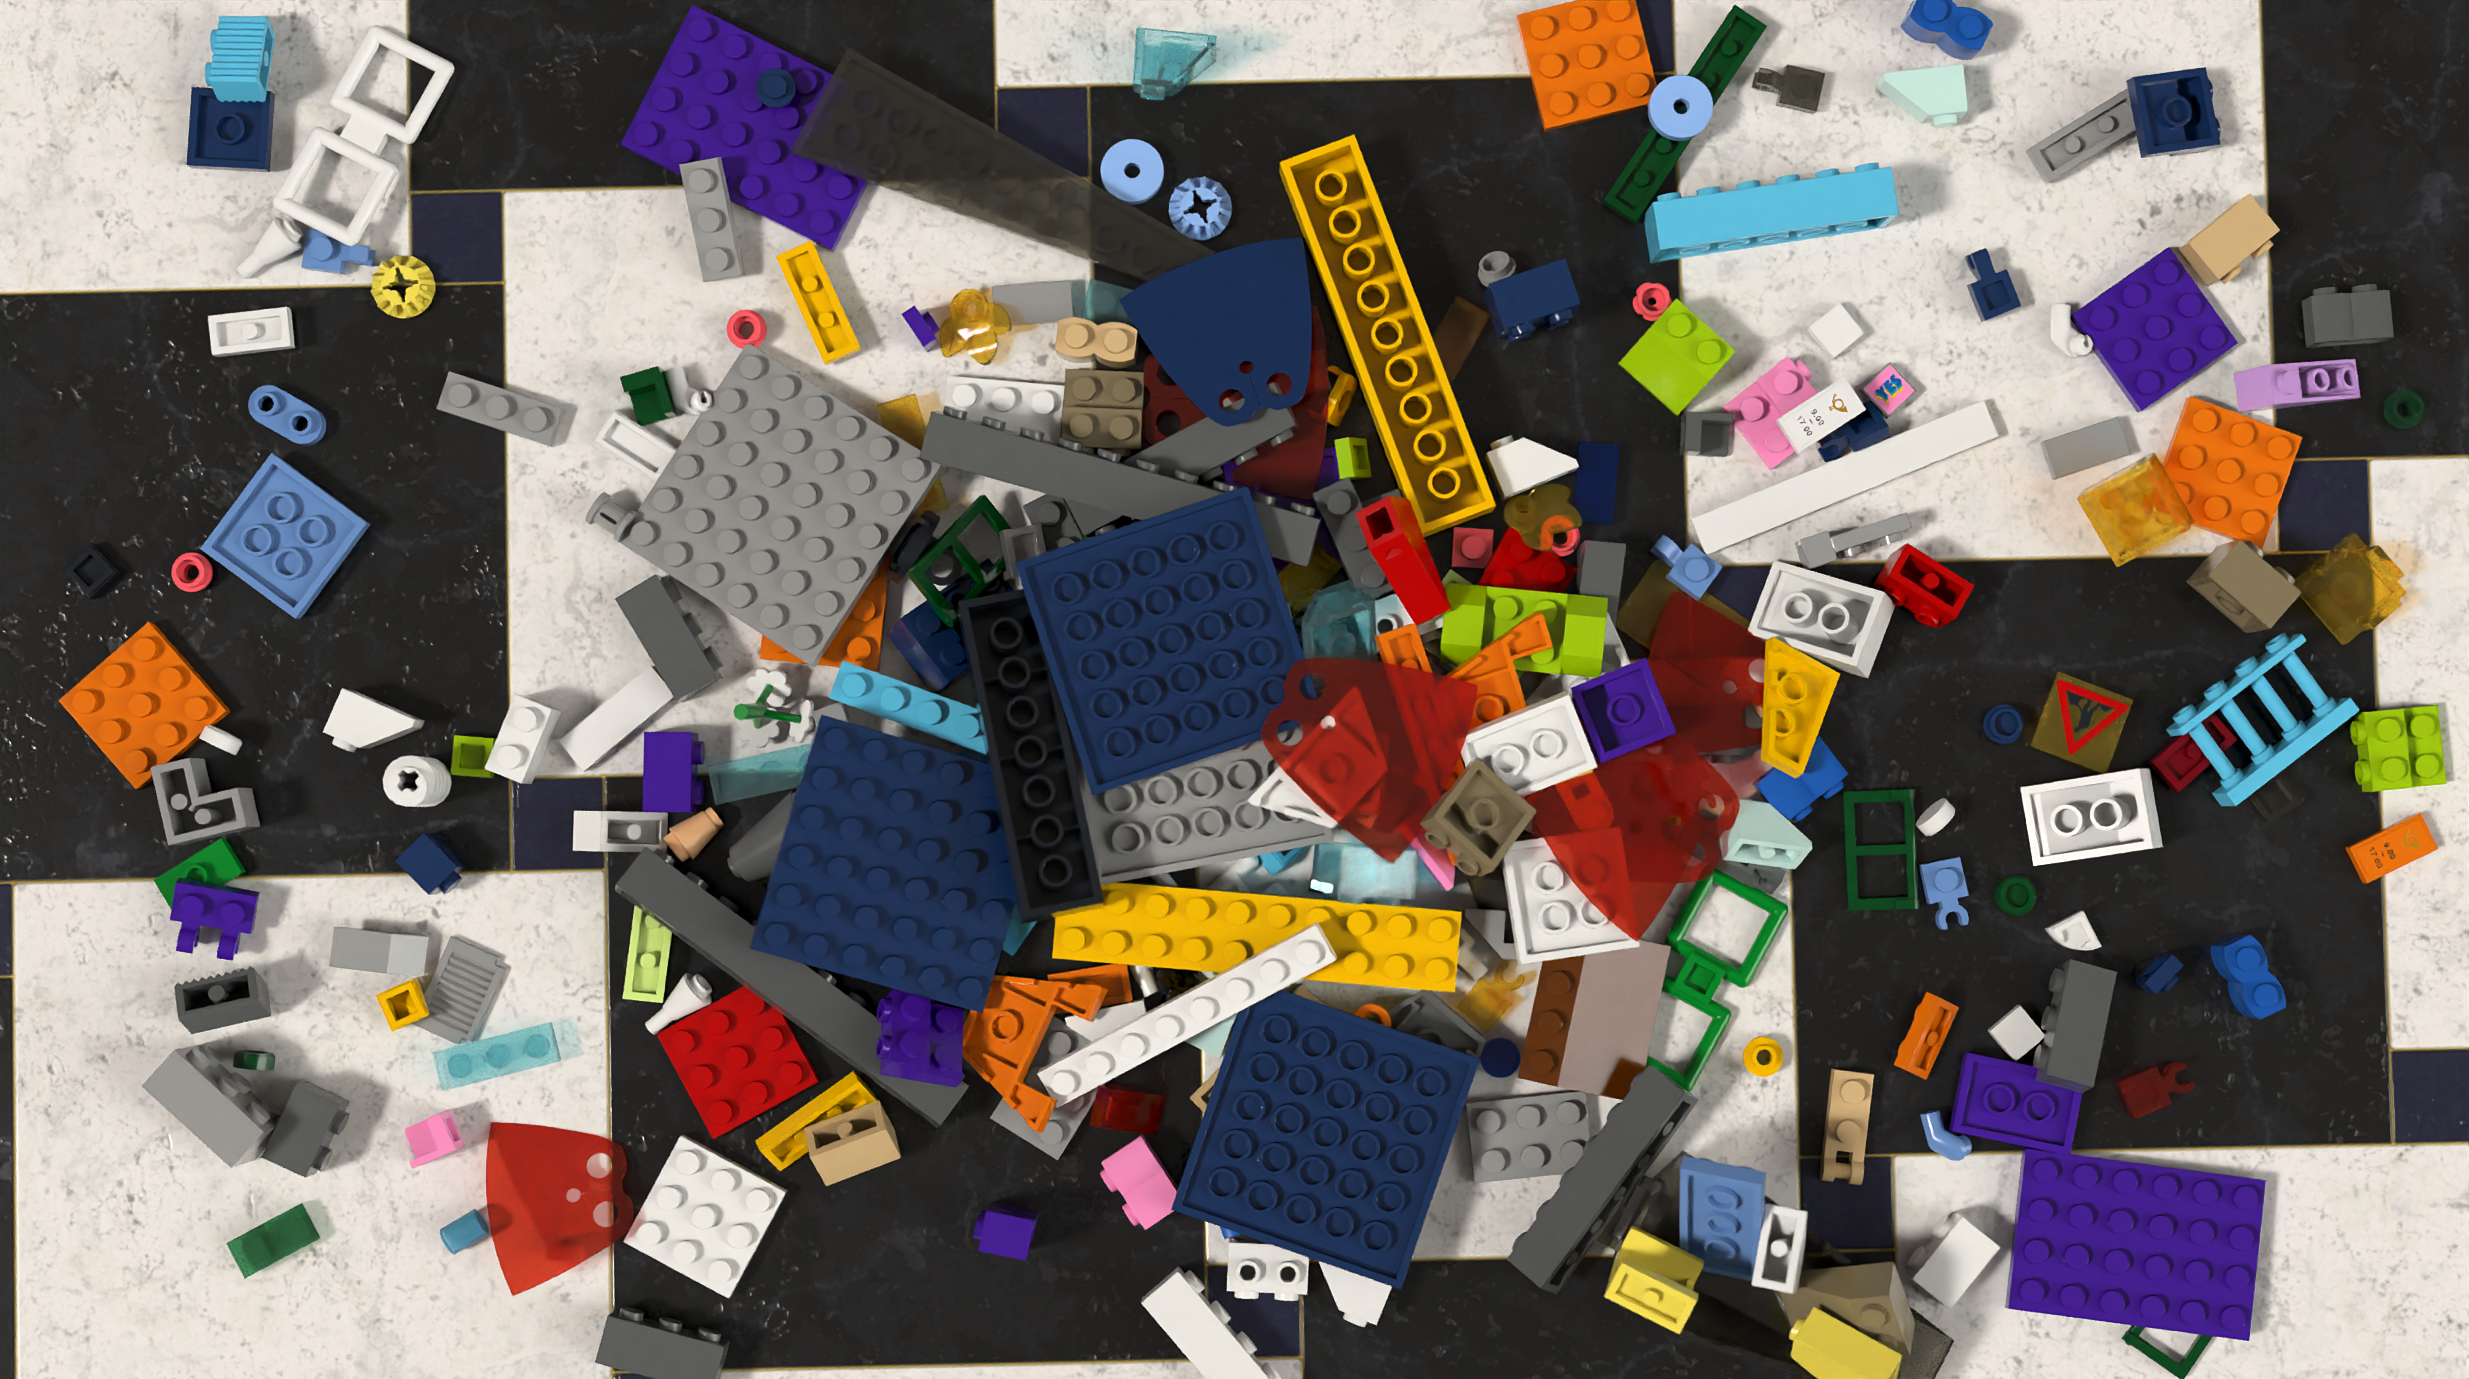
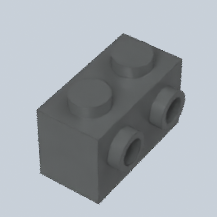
M308 1081L296 1084L262 1158L305 1178L316 1174L317 1171L322 1172L333 1152L328 1147L334 1135H340L348 1122L350 1113L346 1112L350 1101Z

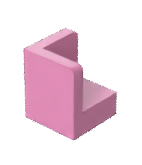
M450 1110L436 1114L405 1129V1134L416 1158L409 1161L412 1169L465 1146Z

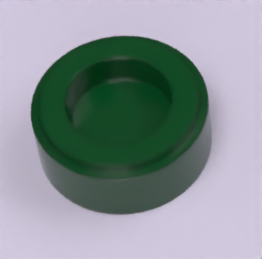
M2007 876L2000 880L1995 887V903L2006 914H2026L2036 903L2037 892L2035 886L2023 876Z
M237 1050V1052H234L233 1067L248 1070H274L276 1055L266 1051Z

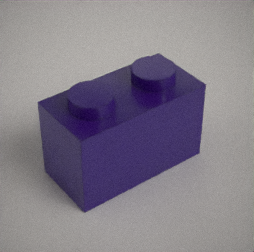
M644 732L643 812L697 813V805H702L704 800L703 781H698V765H703L705 757L704 742L698 741V733Z
M992 1202L986 1211L981 1210L980 1215L977 1217L973 1239L980 1240L978 1251L1026 1261L1032 1248L1039 1211Z

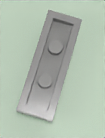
M2128 88L2025 151L2046 185L2136 130Z
M716 157L679 164L703 282L745 275L722 158Z
M450 371L436 408L440 411L550 447L553 446L564 413V409Z

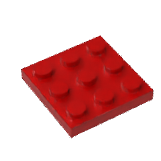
M745 986L657 1034L713 1139L820 1081L787 1018Z

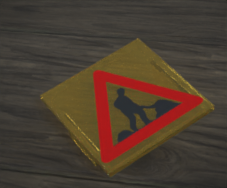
M2057 672L2030 746L2106 774L2133 700Z

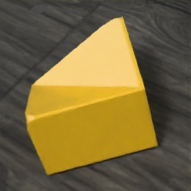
M417 977L375 995L392 1032L430 1015Z

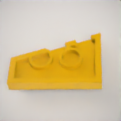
M1773 636L1765 642L1761 760L1796 779L1805 770L1840 673Z

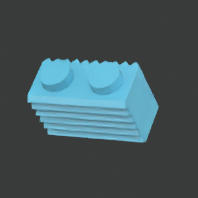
M219 16L218 29H213L210 35L211 49L214 53L212 56L213 62H207L205 65L206 84L212 86L219 101L224 102L227 100L232 102L234 100L240 102L242 100L247 103L250 100L255 103L258 100L263 103L266 100L276 36L268 16Z

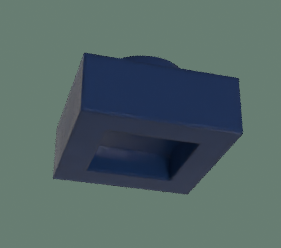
M2161 953L2134 982L2146 993L2157 994L2159 991L2165 993L2178 981L2179 976L2176 973L2184 965L2173 954Z

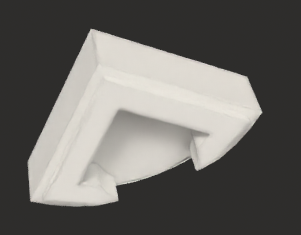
M2078 911L2045 928L2054 941L2066 948L2088 951L2102 947L2084 911Z

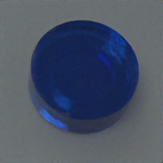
M1495 1037L1485 1043L1480 1056V1063L1489 1075L1496 1078H1505L1517 1070L1520 1064V1053L1517 1046L1509 1039Z

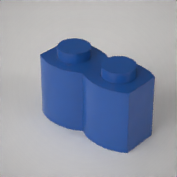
M1913 0L1900 27L1908 36L1917 41L1929 44L1936 43L1944 53L1953 58L1972 60L1982 49L1993 23L1982 12L1969 7H1957L1952 0Z
M1817 736L1801 776L1795 779L1772 767L1755 780L1752 785L1766 803L1771 804L1787 820L1791 819L1793 823H1797L1813 810L1810 804L1816 798L1823 795L1825 799H1828L1845 786L1841 780L1848 773L1820 736Z
M2235 933L2211 945V957L2214 966L2220 975L2228 981V990L2232 1003L2243 1016L2261 1020L2286 1008L2283 988L2276 977L2268 972V961L2265 951L2253 936Z

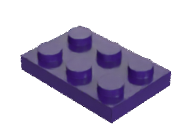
M1964 1052L1949 1130L2070 1156L2082 1093L2035 1081L2038 1069L2032 1065Z

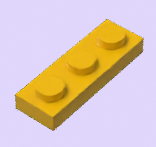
M810 240L777 255V261L824 364L827 366L862 350L813 241Z
M853 1071L755 1140L760 1152L779 1171H782L809 1151L804 1132L805 1127L877 1101L869 1087Z

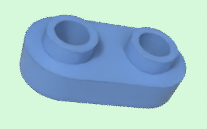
M261 386L249 398V412L256 421L297 444L304 446L313 445L320 441L325 434L326 421L319 410L276 386ZM267 398H272L274 402L273 408L265 412L262 407L263 402ZM306 417L308 426L305 430L299 431L297 429V421L300 418Z

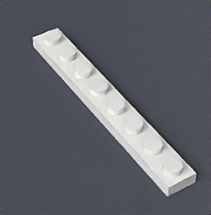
M1315 922L1041 1068L1037 1074L1049 1095L1058 1099L1056 1103L1058 1108L1336 961L1337 955L1318 922Z

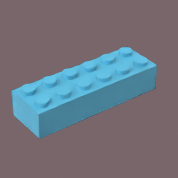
M1867 163L1856 166L1855 172L1840 174L1839 169H1827L1816 172V178L1800 180V176L1795 174L1775 179L1776 184L1761 186L1759 180L1739 183L1736 185L1737 190L1721 192L1719 186L1699 189L1697 190V196L1682 198L1680 192L1657 196L1658 202H1653L1643 216L1650 263L1882 229L1899 214L1892 168H1879V163Z

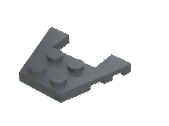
M1420 990L1387 1010L1391 1017L1392 1028L1480 1058L1487 1041L1485 1036L1431 990ZM1376 1017L1371 1019L1372 1021L1379 1023Z

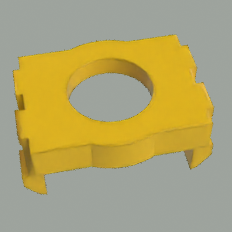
M1333 365L1326 369L1339 377L1328 397L1322 414L1308 409V412L1321 423L1324 421L1337 427L1340 426L1359 383L1352 375Z

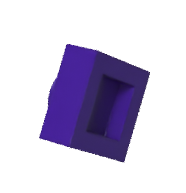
M914 305L902 313V316L927 352L940 344L934 335L940 331V328L928 310L920 314Z

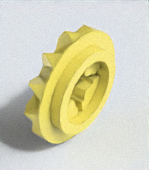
M395 255V257L387 261H382L376 273L372 275L373 283L370 292L377 306L390 316L396 318L417 316L426 310L433 300L435 294L434 276L425 263L413 256ZM399 271L405 280L418 283L406 289L405 302L398 291L388 289L392 285L398 284Z

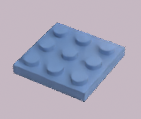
M271 453L200 549L292 617L300 620L371 524L279 456Z

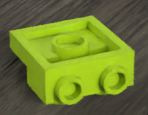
M2438 705L2354 714V721H2352L2350 726L2352 742L2354 745H2357L2359 761L2355 763V777L2358 784L2362 785V792L2447 784Z

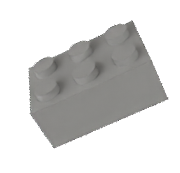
M195 1045L176 1049L146 1080L142 1087L230 1168L254 1161L267 1147L280 1119V1110L270 1101L258 1099L250 1091L252 1085L249 1081L236 1072L231 1074L220 1064L223 1061L222 1057L211 1047Z

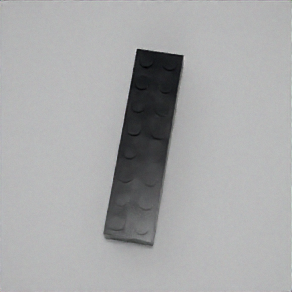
M1024 590L958 601L957 613L1020 922L1025 924L1100 909L1104 904L1066 717Z

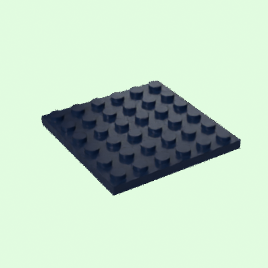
M1248 486L1015 563L1092 795L1324 718Z
M820 714L750 942V949L983 1013L1016 904L988 763Z
M1281 989L1239 1011L1171 1210L1401 1290L1480 1058Z

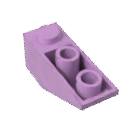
M2355 359L2271 364L2234 373L2239 412L2273 410L2361 398Z

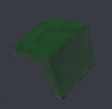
M659 366L620 377L624 393L631 398L636 419L640 426H647L678 416L671 400L664 370Z

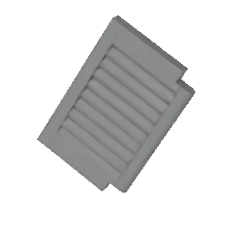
M451 936L424 994L430 1015L411 1024L458 1045L463 1038L474 1042L506 971L505 968L497 965L499 957Z

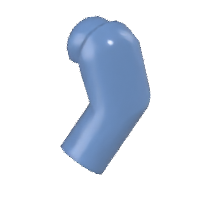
M1939 1109L1920 1114L1928 1146L1931 1150L1954 1161L1962 1160L1970 1154L1972 1144L1968 1137L1965 1135L1961 1137L1946 1131Z

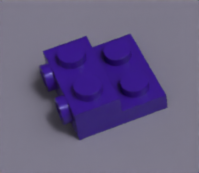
M1646 658L1570 688L1574 696L1570 699L1578 719H1583L1589 733L1585 736L1593 757L1598 756L1601 764L1676 734Z
M892 989L885 999L882 998L877 1009V1021L882 1023L881 1035L876 1045V1058L881 1059L880 1075L957 1087L962 1081L963 1009L932 1004L929 998Z

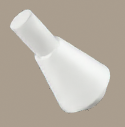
M275 217L255 247L254 253L237 267V271L242 277L249 279L265 264L268 265L303 248L304 245L301 240L304 236L303 232L291 219L286 218L282 220L279 217Z
M685 973L664 1003L663 1008L645 1023L647 1029L656 1035L673 1020H678L711 1004L712 998L710 993H712V988L710 984L699 974L693 976L690 973Z

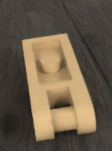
M1831 1069L1820 1163L1821 1181L1833 1182L1837 1178L1845 1179L1848 1184L1861 1185L1863 1182L1864 1156L1874 1074ZM1837 1151L1850 1152L1848 1164L1836 1162Z

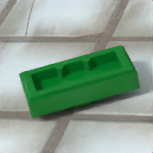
M221 838L154 879V882L172 909L175 883L178 878L225 885L246 871L226 838Z

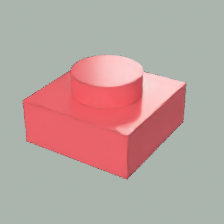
M1454 527L1451 568L1484 570L1492 556L1494 530Z

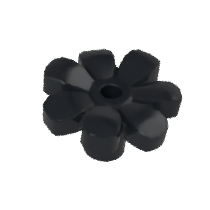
M1161 968L1157 974L1159 980L1156 982V986L1160 992L1165 993L1161 998L1162 1003H1165L1197 986L1200 978L1194 972H1190L1185 976L1184 969Z

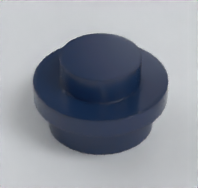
M772 68L759 76L756 83V93L765 106L779 109L792 102L796 94V84L787 71Z
M2006 704L1992 707L1987 711L1983 719V729L1986 736L1998 744L2014 742L2020 737L2024 728L2021 713L2015 707Z

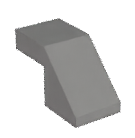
M1463 908L1462 916L1500 958L1517 960L1515 942H1504L1505 910Z
M334 926L329 966L385 974L424 976L429 937Z

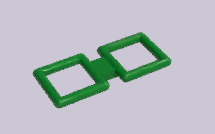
M1708 864L1704 866L1665 938V945L1671 946L1670 950L1685 957V960L1675 979L1665 974L1662 990L1712 1017V1020L1683 1074L1649 1055L1645 1069L1648 1065H1651L1663 1071L1688 1092L1692 1091L1732 1016L1731 1011L1727 1007L1712 1000V997L1722 979L1740 988H1745L1750 984L1788 914V907L1785 903L1757 888L1741 883ZM1713 883L1769 913L1739 969L1683 939Z

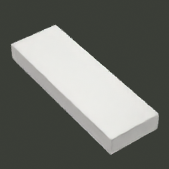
M649 665L563 736L559 743L582 771L586 772L670 703L674 697L653 665Z

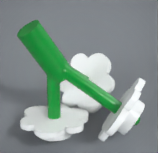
M759 667L755 674L748 677L746 682L747 687L755 692L754 697L757 701L752 704H738L734 708L735 722L739 728L738 737L744 742L750 740L751 745L755 748H763L769 743V738H776L779 735V727L776 724L779 720L790 722V736L794 737L796 742L803 743L807 738V734L815 726L812 715L814 703L805 698H799L797 705L791 709L790 713L767 708L764 705L766 701L774 707L782 706L786 697L791 694L792 688L786 683L787 676L783 671L779 669L769 671L765 667Z

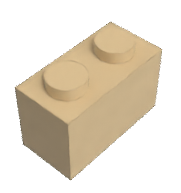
M2249 193L2186 242L2178 251L2207 286L2219 279L2223 284H2226L2243 270L2239 264L2249 255L2255 260L2274 245L2270 238L2280 229Z
M879 1100L804 1128L810 1158L826 1186L901 1158L894 1127Z

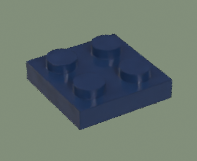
M192 87L187 166L195 169L270 172L275 94L267 91L266 100L263 103L258 100L255 103L250 100L247 103L242 100L240 102L234 100L232 102L227 100L221 102L217 99L212 88Z

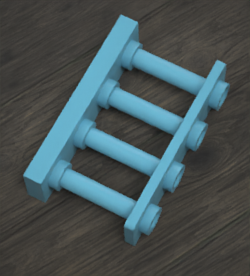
M2282 633L2270 640L2265 645L2268 650L2257 659L2253 656L2239 664L2234 669L2237 675L2226 683L2224 680H2221L2209 687L2203 693L2206 698L2195 707L2193 704H2190L2179 710L2172 717L2175 722L2166 729L2170 736H2182L2188 732L2221 776L2220 783L2222 786L2212 793L2221 806H2237L2360 711L2351 698L2334 699L2332 696L2327 697L2294 652L2296 648L2306 641L2303 634L2287 636L2286 633ZM2280 661L2314 705L2312 709L2314 715L2304 723L2302 720L2297 721L2263 676L2265 672ZM2248 685L2253 688L2284 730L2281 733L2284 738L2273 747L2271 744L2266 745L2232 699ZM2217 709H2220L2253 754L2250 757L2253 762L2243 770L2234 768L2201 723Z

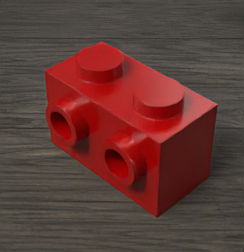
M1906 543L1890 554L1872 587L1885 592L1893 601V605L1904 606L1915 613V618L1922 624L1939 629L1957 618L1974 585Z

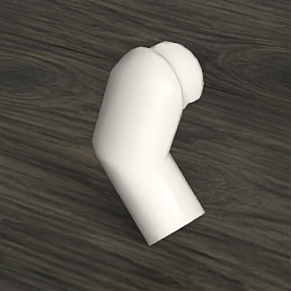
M2051 305L2050 338L2052 342L2067 356L2073 358H2080L2090 353L2093 345L2091 338L2088 335L2078 333L2071 327V305Z
M675 367L664 371L671 400L676 408L693 416H700L702 412H706L712 407L713 400L708 392H701L688 386L683 367Z

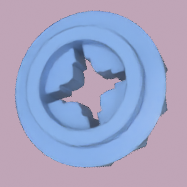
M1205 176L1193 179L1188 178L1184 183L1175 188L1169 201V215L1172 224L1178 232L1193 240H1207L1219 235L1226 228L1231 218L1232 205L1229 194L1219 182H1215ZM1195 193L1203 203L1216 201L1211 207L1207 208L1206 219L1208 223H1204L1203 218H1200L1198 213L1184 215V213L1189 212V209L1194 207L1193 194Z

